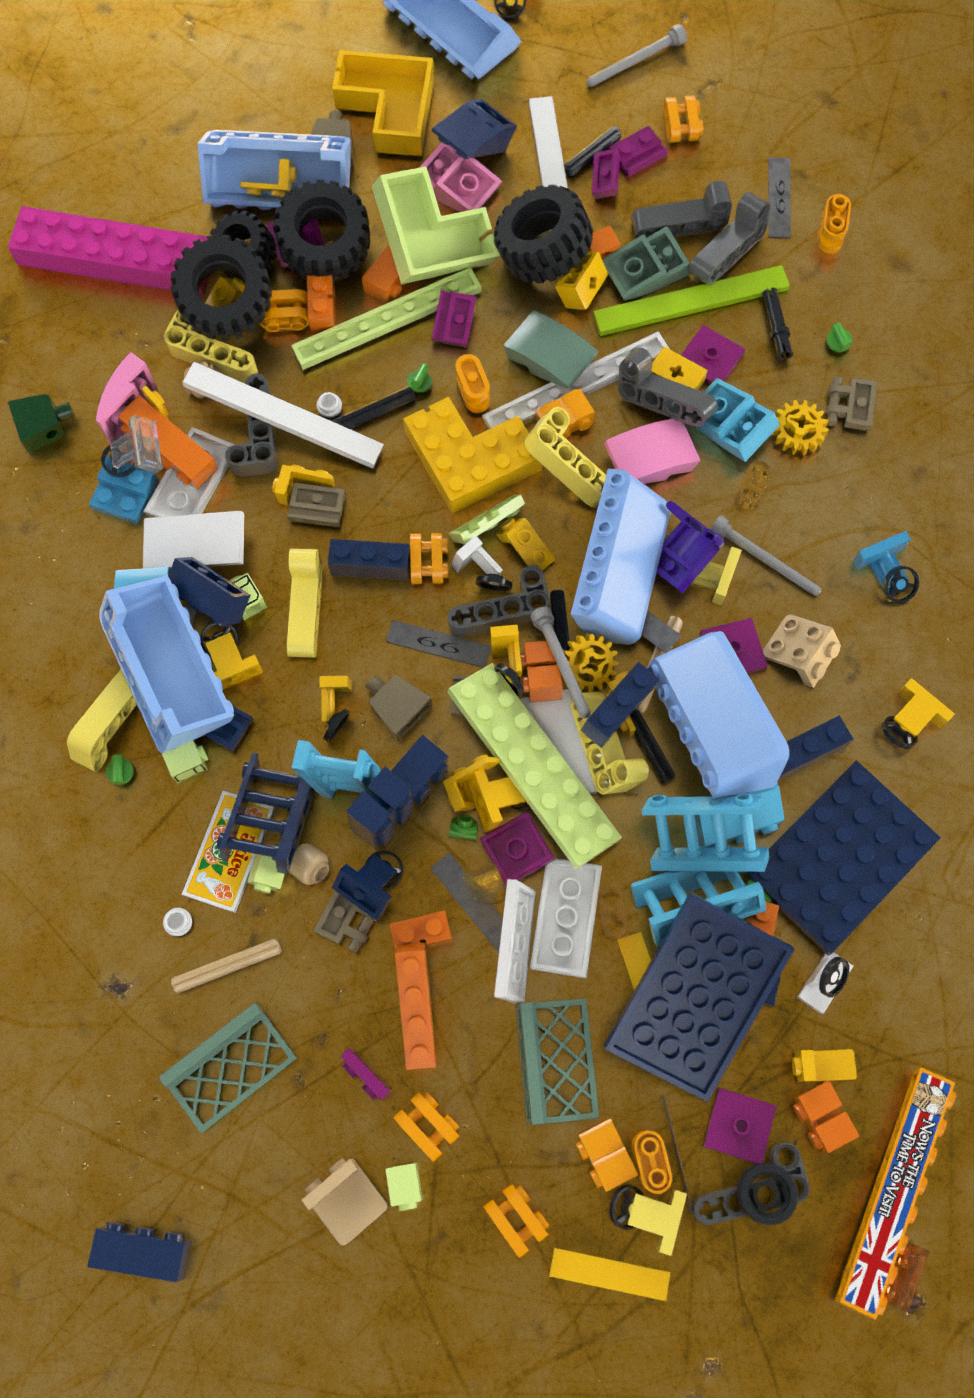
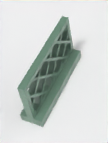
M587 1000L526 1002L516 1005L526 1124L535 1125L598 1119L599 1110ZM570 1006H580L581 1019L575 1026L562 1016ZM557 1007H563L560 1012L554 1009ZM547 1008L556 1016L547 1028L538 1022L536 1009ZM558 1020H561L571 1029L562 1042L550 1032ZM581 1024H582V1032L578 1030V1028L580 1027ZM538 1028L543 1032L540 1037ZM574 1033L584 1043V1048L578 1056L565 1045ZM546 1035L559 1046L550 1058L540 1051V1042ZM562 1049L574 1059L565 1072L553 1062ZM584 1054L586 1063L581 1059ZM541 1058H542L544 1061H546V1063L544 1064L543 1067H542ZM577 1063L587 1071V1078L581 1086L569 1076V1073ZM549 1065L562 1075L553 1088L543 1081V1073ZM565 1079L578 1089L569 1102L555 1092ZM587 1084L589 1093L584 1089L587 1086ZM544 1088L549 1092L546 1097H545ZM581 1093L590 1100L591 1113L580 1114L571 1106ZM553 1095L565 1107L558 1116L547 1117L546 1103ZM568 1109H569V1110H570L573 1114H575V1115H564V1114H565V1113L568 1111Z
M256 1001L158 1078L165 1087H168L198 1130L203 1133L296 1060L297 1057ZM260 1020L268 1029L266 1042L250 1040L251 1027ZM247 1031L246 1039L238 1038ZM271 1034L278 1043L270 1042ZM232 1042L245 1043L243 1060L226 1058L229 1044ZM249 1044L266 1046L263 1062L246 1061ZM269 1046L281 1047L288 1058L280 1064L267 1063ZM223 1050L222 1058L214 1057L216 1054ZM207 1061L221 1062L219 1079L202 1077L203 1067ZM225 1062L242 1064L240 1081L223 1079ZM246 1065L263 1067L259 1081L256 1083L243 1082ZM266 1067L274 1068L265 1075ZM199 1068L198 1076L191 1075ZM184 1079L197 1080L195 1097L183 1096L176 1085ZM201 1081L218 1083L216 1100L199 1098ZM222 1083L239 1085L237 1098L232 1102L220 1100ZM242 1086L250 1087L242 1093ZM187 1101L194 1102L193 1109ZM198 1102L215 1104L213 1117L203 1124L196 1114ZM219 1105H227L218 1112Z

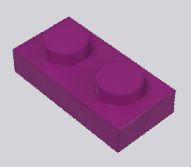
M618 149L594 153L592 183L594 199L618 195L620 164Z
M349 1048L340 1056L345 1061L342 1067L353 1079L358 1075L364 1081L365 1085L362 1089L373 1100L378 1097L384 1101L392 1093L352 1049Z

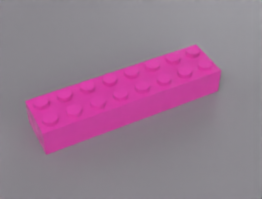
M21 206L8 249L17 265L171 290L170 287L173 284L170 277L171 272L176 271L174 267L176 258L182 259L181 251L185 247L191 249L194 247L193 242L200 239L203 242L207 240V236ZM210 275L201 283L199 295L204 296Z

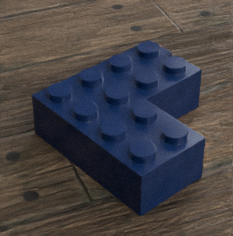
M422 734L391 771L384 767L368 785L370 790L386 802V807H382L363 791L346 810L350 828L374 849L379 845L384 847L394 835L393 828L397 824L402 826L411 816V807L415 803L420 805L429 795V789L431 788L429 786L433 782L438 784L447 774V768L449 767L447 765L448 755Z

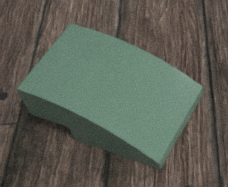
M667 226L647 238L644 234L602 259L609 276L624 300L655 292L690 275L688 273L690 263Z
M534 310L503 345L508 358L527 366L530 374L567 389L573 385L598 354L597 349L578 334Z

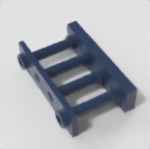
M252 753L249 763L245 762L243 766V781L225 832L220 833L218 836L217 849L220 850L221 859L224 862H228L232 849L272 857V860L276 862L277 872L288 874L315 790L299 775L260 768L258 754ZM258 778L293 785L296 787L297 792L296 796L286 798L252 790ZM248 802L284 808L290 812L288 820L284 819L283 822L245 815L244 813ZM240 825L277 832L280 833L282 838L280 844L271 846L236 839Z

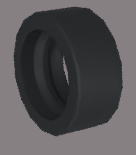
M770 1163L754 1164L747 1168L738 1179L736 1189L738 1204L744 1214L753 1221L765 1225L781 1224L789 1219L795 1211L798 1201L797 1185L792 1176L782 1167ZM768 1174L774 1176L784 1187V1203L775 1212H761L750 1201V1185L760 1175Z

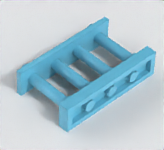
M298 740L291 768L323 798L333 799L335 791L337 792L339 789L359 793L365 791L382 807H386V802L368 788V785L380 773L381 769L365 750H359L357 761L322 756L310 742Z
M748 793L715 799L712 796L666 797L665 795H655L649 797L642 808V815H655L660 847L656 848L650 860L651 870L765 872L770 858L768 847L756 846L752 814H757L762 797L752 796ZM740 814L744 847L727 846L723 815ZM667 815H683L688 847L671 846ZM695 815H711L716 847L699 846Z
M668 871L631 883L636 908L648 905L653 914V917L649 918V923L656 947L660 946L687 898L686 892L702 888L708 898L705 900L743 919L766 911L762 886L759 882L746 886L739 876L742 872ZM728 879L735 890L719 895L713 883ZM675 896L680 908L664 912L659 901Z

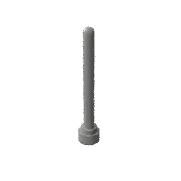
M681 24L675 25L669 29L667 35L662 39L589 77L587 85L593 87L669 45L676 47L682 45L687 41L684 27Z
M722 515L717 518L711 527V531L719 534L723 539L725 537L810 594L818 596L821 593V588L733 530L729 520Z
M549 607L537 608L531 613V620L536 628L543 631L580 717L586 719L590 716V710L552 627L554 616Z

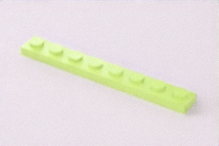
M471 267L297 342L291 345L292 350L302 370L436 312L441 289L446 292L473 296L481 292V285Z

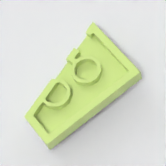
M513 494L448 534L453 542L464 545L475 535L478 536L484 531L496 527L503 518H510L519 513V508L525 502L521 494Z

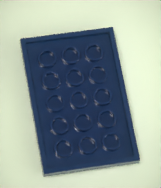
M856 760L768 849L770 858L765 872H746L744 875L755 883L759 882L763 890L772 898L771 901L779 905V909L829 956L941 837Z
M689 892L604 1044L605 1049L708 1102L795 949L788 943Z

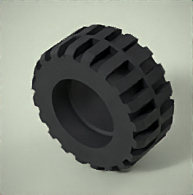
M316 180L317 183L310 184V181L302 183L303 187L298 189L295 186L291 189L290 196L285 195L280 201L281 207L276 208L274 232L281 258L284 263L288 264L289 269L293 273L299 271L300 277L307 280V276L332 275L333 282H336L335 278L340 276L342 279H345L349 276L350 270L356 272L360 268L359 261H365L367 250L370 249V228L367 210L362 205L357 194L352 195L351 189L345 185L342 188L339 187V182L331 180L329 184L324 183V180ZM318 218L334 219L346 228L339 240L326 246L309 244L300 237V233L305 225Z
M541 185L537 186L535 190L530 191L529 189L523 192L524 194L520 197L516 196L509 206H505L502 210V216L499 215L496 221L493 235L495 237V246L509 272L519 280L528 283L535 281L537 284L544 283L546 280L551 282L557 280L558 276H565L570 273L569 270L573 267L576 268L580 264L581 258L586 257L593 239L591 222L578 195L563 186L558 188L557 185H548V187ZM548 230H551V231H550L549 233H547L546 235H544V236H542V237H540V238H538V239H535V238H536L538 235H540L541 233H543V232H545V231H548Z
M214 235L207 236L206 241L195 240L193 242L194 247L191 249L185 247L181 251L183 258H176L174 263L176 271H172L170 277L173 284L170 287L171 293L185 322L191 325L197 333L202 334L204 332L207 338L213 340L216 338V335L220 336L221 341H229V336L235 335L236 339L244 337L242 332L246 330L249 333L253 332L256 329L255 323H262L266 318L264 311H269L271 305L269 298L272 297L269 276L261 256H257L256 250L250 245L245 247L243 240L235 238L234 241H231L229 235H221V239H215ZM229 270L241 275L245 281V289L234 303L223 307H215L201 301L198 294L199 287L203 280L211 273Z

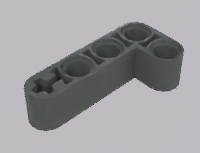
M724 181L710 183L705 189L704 197L701 199L635 210L631 214L635 237L638 238L644 234L647 238L666 226L673 237L716 231L724 228L729 222L732 210L727 183Z
M746 192L737 205L735 220L692 259L688 273L707 285H712L763 237L768 225L770 204L756 195Z
M638 347L634 349L619 365L618 391L620 396L628 402L694 427H701L717 411L718 405L713 396L652 374V356L644 348Z
M252 374L246 379L245 384L272 395L264 375ZM247 414L250 443L230 446L225 452L227 464L232 474L237 477L272 473L278 465L275 426ZM262 433H267L263 437H258V435ZM263 456H269L265 460H259ZM237 459H243L239 463H234Z
M534 565L525 567L520 574L521 593L453 607L447 615L450 633L456 637H466L490 632V627L519 626L533 623L530 617L531 613L536 610L531 606L533 603L540 602L544 607H550V597L543 571ZM529 578H534L538 583L530 585L525 581ZM514 607L518 612L510 615L505 610ZM483 613H490L492 615L488 620H483L479 616ZM470 616H474V622H473V623H472V621H471V617H470ZM461 619L463 624L458 625L456 620Z
M790 1143L774 1144L768 1153L769 1163L782 1167L793 1179L798 1181L800 1189L797 1203L804 1201L809 1195L810 1188L798 1148ZM782 1148H786L791 1154L790 1162L785 1166L778 1160V1152ZM773 1176L753 1181L750 1185L749 1197L753 1206L759 1211L764 1212L781 1207L784 1203L785 1191L781 1182ZM737 1186L698 1195L691 1203L693 1217L706 1225L747 1215L744 1214L741 1207L736 1211H732L728 1206V1199L732 1194L736 1193ZM763 1186H767L771 1192L770 1200L765 1204H762L757 1198V1192ZM705 1201L706 1204L712 1206L720 1204L724 1214H722L720 1209H713L708 1211L709 1217H706V1215L699 1213V1209L703 1208V1202Z

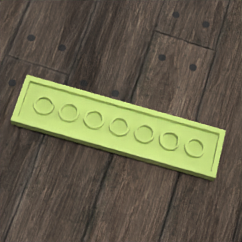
M491 663L451 686L447 693L492 755L499 758L502 769L577 870L620 841L622 836L501 673L494 670L495 665Z

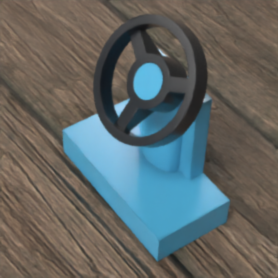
M906 531L860 550L853 560L858 570L870 565L886 597L896 603H904L911 600L919 588L917 572L910 567L901 566L895 556L896 553L903 551L911 540ZM903 569H907L913 574L914 583L908 582L909 578ZM907 587L913 588L911 593L905 598H893L897 592H903Z

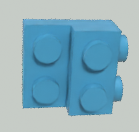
M117 455L115 461H120L123 456ZM107 456L105 465L108 470L112 471L113 462ZM127 460L124 466L118 467L116 473L127 471L133 464H130V460ZM139 463L130 475L114 477L108 474L102 466L97 476L99 484L89 502V506L91 509L138 525L144 513L143 511L159 482L154 469L145 463Z

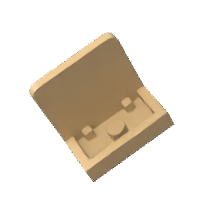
M789 614L783 619L763 649V653L767 660L796 669L804 685L814 688L818 680L824 676L826 668L832 659L838 655L841 644L832 627Z
M343 1158L340 1159L329 1169L331 1175L322 1182L318 1178L305 1189L308 1195L302 1199L308 1210L314 1209L340 1245H347L388 1208L385 1199L354 1158L349 1159L347 1162Z

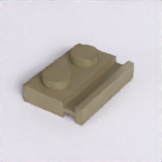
M294 482L289 513H287L288 521L339 527L346 496L345 489Z

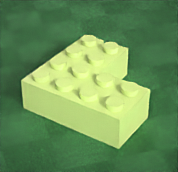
M427 167L380 175L372 185L401 284L455 273L469 267L473 269L486 266L500 256L494 243V234L488 235L481 242L479 241L492 229L486 207L441 216Z

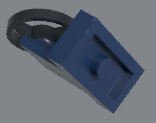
M386 850L377 851L369 856L365 865L358 872L348 864H345L339 870L332 889L372 918L378 920L383 915L392 897L384 890L395 887L403 876L402 862L393 852ZM386 854L394 857L398 861L400 869L392 867L388 861L382 860L380 855ZM396 873L399 874V877L394 883L385 886L396 875Z

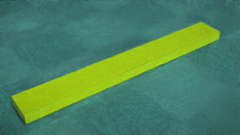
M780 265L718 280L712 285L702 284L593 311V317L599 335L604 336L760 298L766 289H769L770 295H772L771 288H776L778 293L788 291L790 284L783 266Z

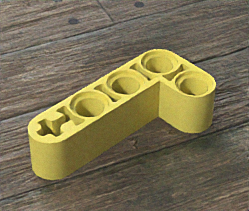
M179 310L176 311L164 333V340L173 357L191 364L202 361L214 364L219 373L242 383H245L250 375L258 374V369L251 353L197 333L191 325L185 322Z
M554 407L536 423L526 437V450L588 506L598 507L606 474L562 436L569 426L570 417L563 408Z
M291 548L289 551V571L292 576L287 655L288 657L315 658L318 642L322 560L318 549Z
M121 669L73 727L67 739L70 759L94 772L99 771L107 759L108 741L137 706Z
M582 692L591 716L606 697L602 692ZM571 699V710L596 790L603 795L622 793L646 781L649 774L646 761L642 758L625 759L617 731L602 748L581 731L588 718L580 717L574 701Z

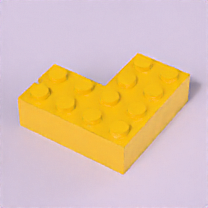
M339 50L336 65L337 71H335L332 87L335 108L376 112L373 127L375 152L422 156L434 84L433 58Z
M449 397L428 406V412L422 409L403 418L405 433L451 514L542 471L543 465L526 450L525 439L529 432L519 415L472 437Z

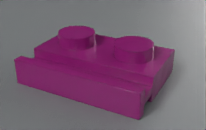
M649 125L609 147V150L618 149L620 154L619 167L621 170L624 169L627 177L661 160L668 154L667 147H663L662 141Z
M441 289L431 341L436 340L445 344L467 348L476 296L456 292L451 293Z

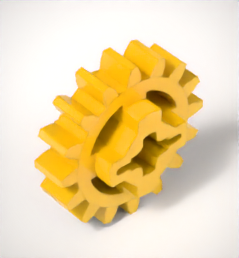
M797 400L793 401L792 406L784 403L782 410L778 409L775 414L780 425L771 435L777 436L776 444L781 442L784 444L782 450L785 451L788 448H792V454L794 455L797 450H801V453L806 455L808 448L814 452L818 445L821 446L829 430L826 428L828 419H822L824 411L816 412L817 405L814 404L809 407L807 406V400H804L802 405H799Z
M586 633L585 638L582 635H577V643L568 641L570 649L569 651L563 650L580 690L582 691L584 688L586 692H592L594 686L596 690L601 691L603 690L602 683L607 684L611 682L608 678L609 675H617V672L612 670L613 666L619 665L618 661L613 660V656L617 654V651L609 650L612 643L610 641L603 642L604 637L601 635H597L595 638L594 634ZM590 645H595L601 651L594 652L593 648H591ZM578 674H585V677L589 680L581 679Z

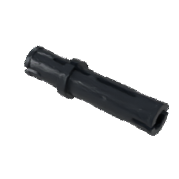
M771 288L772 295L770 297L769 289H766L762 293V297L764 298L771 327L770 338L775 344L777 359L784 360V351L786 359H789L793 356L789 341L790 330L785 325L778 290Z

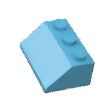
M776 783L774 788L747 792L752 796L762 797L757 814H752L754 834L762 832L763 835H768L778 831V826L785 820L778 783ZM740 814L723 815L727 843L735 840L737 844L744 843ZM695 815L699 846L716 847L711 815Z

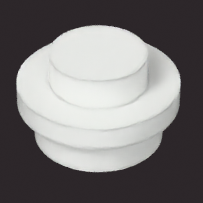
M331 392L322 394L317 401L318 412L328 418L338 415L342 410L341 399Z
M183 908L171 909L164 917V929L172 936L185 935L192 926L190 913Z

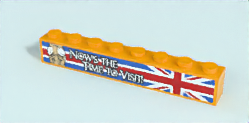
M921 1067L913 1071L835 1298V1302L875 1320L878 1314L882 1316L886 1309L888 1297L884 1295L888 1284L892 1285L897 1276L898 1267L895 1266L898 1253L902 1255L906 1248L908 1237L905 1236L908 1223L912 1225L916 1218L918 1207L914 1205L918 1194L922 1195L926 1188L928 1178L924 1175L927 1166H932L935 1161L937 1149L934 1148L937 1136L941 1137L945 1131L947 1120L943 1118L946 1109H951L956 1098V1092L953 1091L955 1082Z

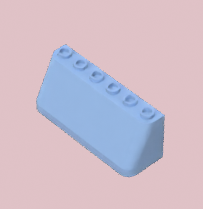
M384 0L382 3L392 13L395 10L400 13L398 17L407 26L412 23L415 26L414 31L421 38H430L431 42L429 44L439 53L444 50L447 53L445 57L453 65L457 66L458 63L462 65L463 69L461 71L471 80L474 77L480 79L516 50L522 42L508 23L494 12L491 14L475 0Z
M212 130L206 132L198 142L203 203L211 204L212 207L234 205L236 208L243 209L249 206H258L261 210L281 207L280 201L282 198L272 197L270 192H262L261 196L248 195L247 191L240 187V182L278 184L279 159H289L294 163V167L297 168L296 183L293 182V188L297 186L299 189L303 187L302 183L310 181V184L317 183L316 180H324V183L329 184L331 180L339 182V187L341 188L343 185L349 188L351 140L347 137Z
M621 469L607 470L571 616L585 636L586 633L594 634V638L597 635L603 636V642L610 641L611 643L630 645L637 642L642 635L671 512L666 508L667 501L627 471Z
M168 575L107 590L99 611L101 626L159 752L165 753L230 723L234 716L233 706L229 700H226L223 694L222 682L219 677H215L211 668V659L207 653H204L200 645V636L196 630H193L189 622L188 610L186 607H182L178 589L175 584L171 583Z
M722 631L708 633L652 659L647 669L660 679L655 686L659 699L664 702L670 720L675 723L680 739L690 752L692 763L697 766L702 776L703 784L709 789L713 799L774 788L789 758L788 744L725 634Z

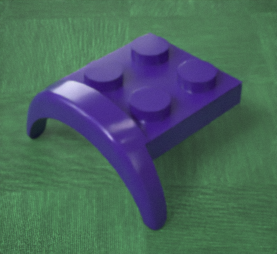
M668 501L666 508L681 522L663 543L656 573L683 593L722 548L725 541L719 534L708 529L677 504Z

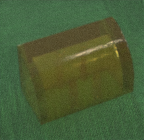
M495 862L463 875L465 888L476 901L487 905H495L505 901L506 887Z

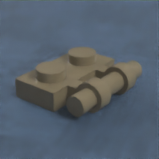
M833 377L832 385L828 389L830 401L829 405L826 406L825 412L828 419L827 425L836 426L837 419L842 417L845 418L844 427L870 431L873 421L877 381L852 377L849 386L842 385L843 379L841 377ZM841 397L847 398V406L839 405Z
M334 891L314 932L339 945L345 935L352 938L347 949L357 954L361 945H365L368 939L367 933L374 921L377 922V920ZM358 912L364 915L357 930L350 927V924Z

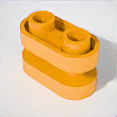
M684 96L682 104L678 105L675 97L664 99V120L668 143H679L680 135L686 134L688 142L698 141L699 136L703 135V121L698 118L700 103L699 100H695V96ZM683 114L684 124H680L679 115Z
M832 195L826 202L820 220L817 241L818 247L825 253L832 254L839 251L847 233L851 202L845 195Z
M300 289L272 291V297L269 298L271 303L269 311H264L266 318L260 323L264 329L269 332L288 329L299 331L309 325L306 291Z
M472 354L462 355L455 364L457 386L466 408L473 413H482L490 405V385L480 360Z
M421 533L410 534L412 584H422V576H432L433 584H443V578H448V562H443V554H448L447 538H442V533H431V541H422ZM422 552H432V565L422 566Z
M418 1092L411 1099V1102L416 1107L409 1114L401 1109L393 1118L434 1162L442 1154L437 1145L444 1138L452 1144L459 1137V1134L456 1132L459 1126L448 1114L443 1118L438 1113L436 1108L439 1104L428 1092L424 1095ZM423 1116L436 1128L429 1137L416 1124Z
M654 1131L638 1132L632 1139L631 1148L639 1182L645 1190L651 1193H664L670 1188L672 1183V1173L664 1141Z
M511 1184L503 1190L507 1197L506 1201L498 1206L492 1199L483 1207L511 1248L521 1258L529 1251L524 1242L533 1235L538 1242L542 1241L548 1236L545 1229L550 1225L539 1210L535 1214L527 1205L531 1199L522 1186L519 1185L515 1188ZM514 1209L526 1224L517 1232L506 1217Z

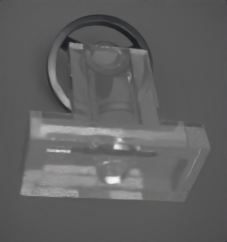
M137 415L129 418L130 431L110 443L101 456L103 468L114 477L128 476L136 468L154 473L162 470L156 421ZM109 451L111 452L110 459L113 462L112 471L108 470L105 465V458ZM134 459L130 469L122 473H116L119 467Z

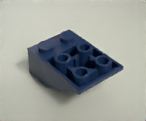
M477 99L466 102L432 127L431 131L438 136L440 142L450 145L457 150V155L464 159L505 152L517 125L484 100Z

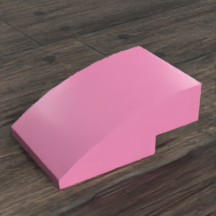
M441 142L420 166V168L427 167L436 199L459 212L481 208L499 187L502 180L475 158L464 159L457 155V150Z
M132 352L127 355L111 376L101 396L97 410L96 421L110 444L120 442L125 436L120 429L122 424L117 416L139 395L146 400L141 388L147 386L151 392L158 390L146 363Z
M676 419L644 425L604 442L614 468L627 471L643 484L665 481L670 475L691 472L701 461L684 423Z

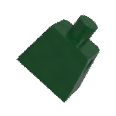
M49 394L8 401L20 441L29 454L63 437L65 430L61 421L75 417L69 402L56 406Z

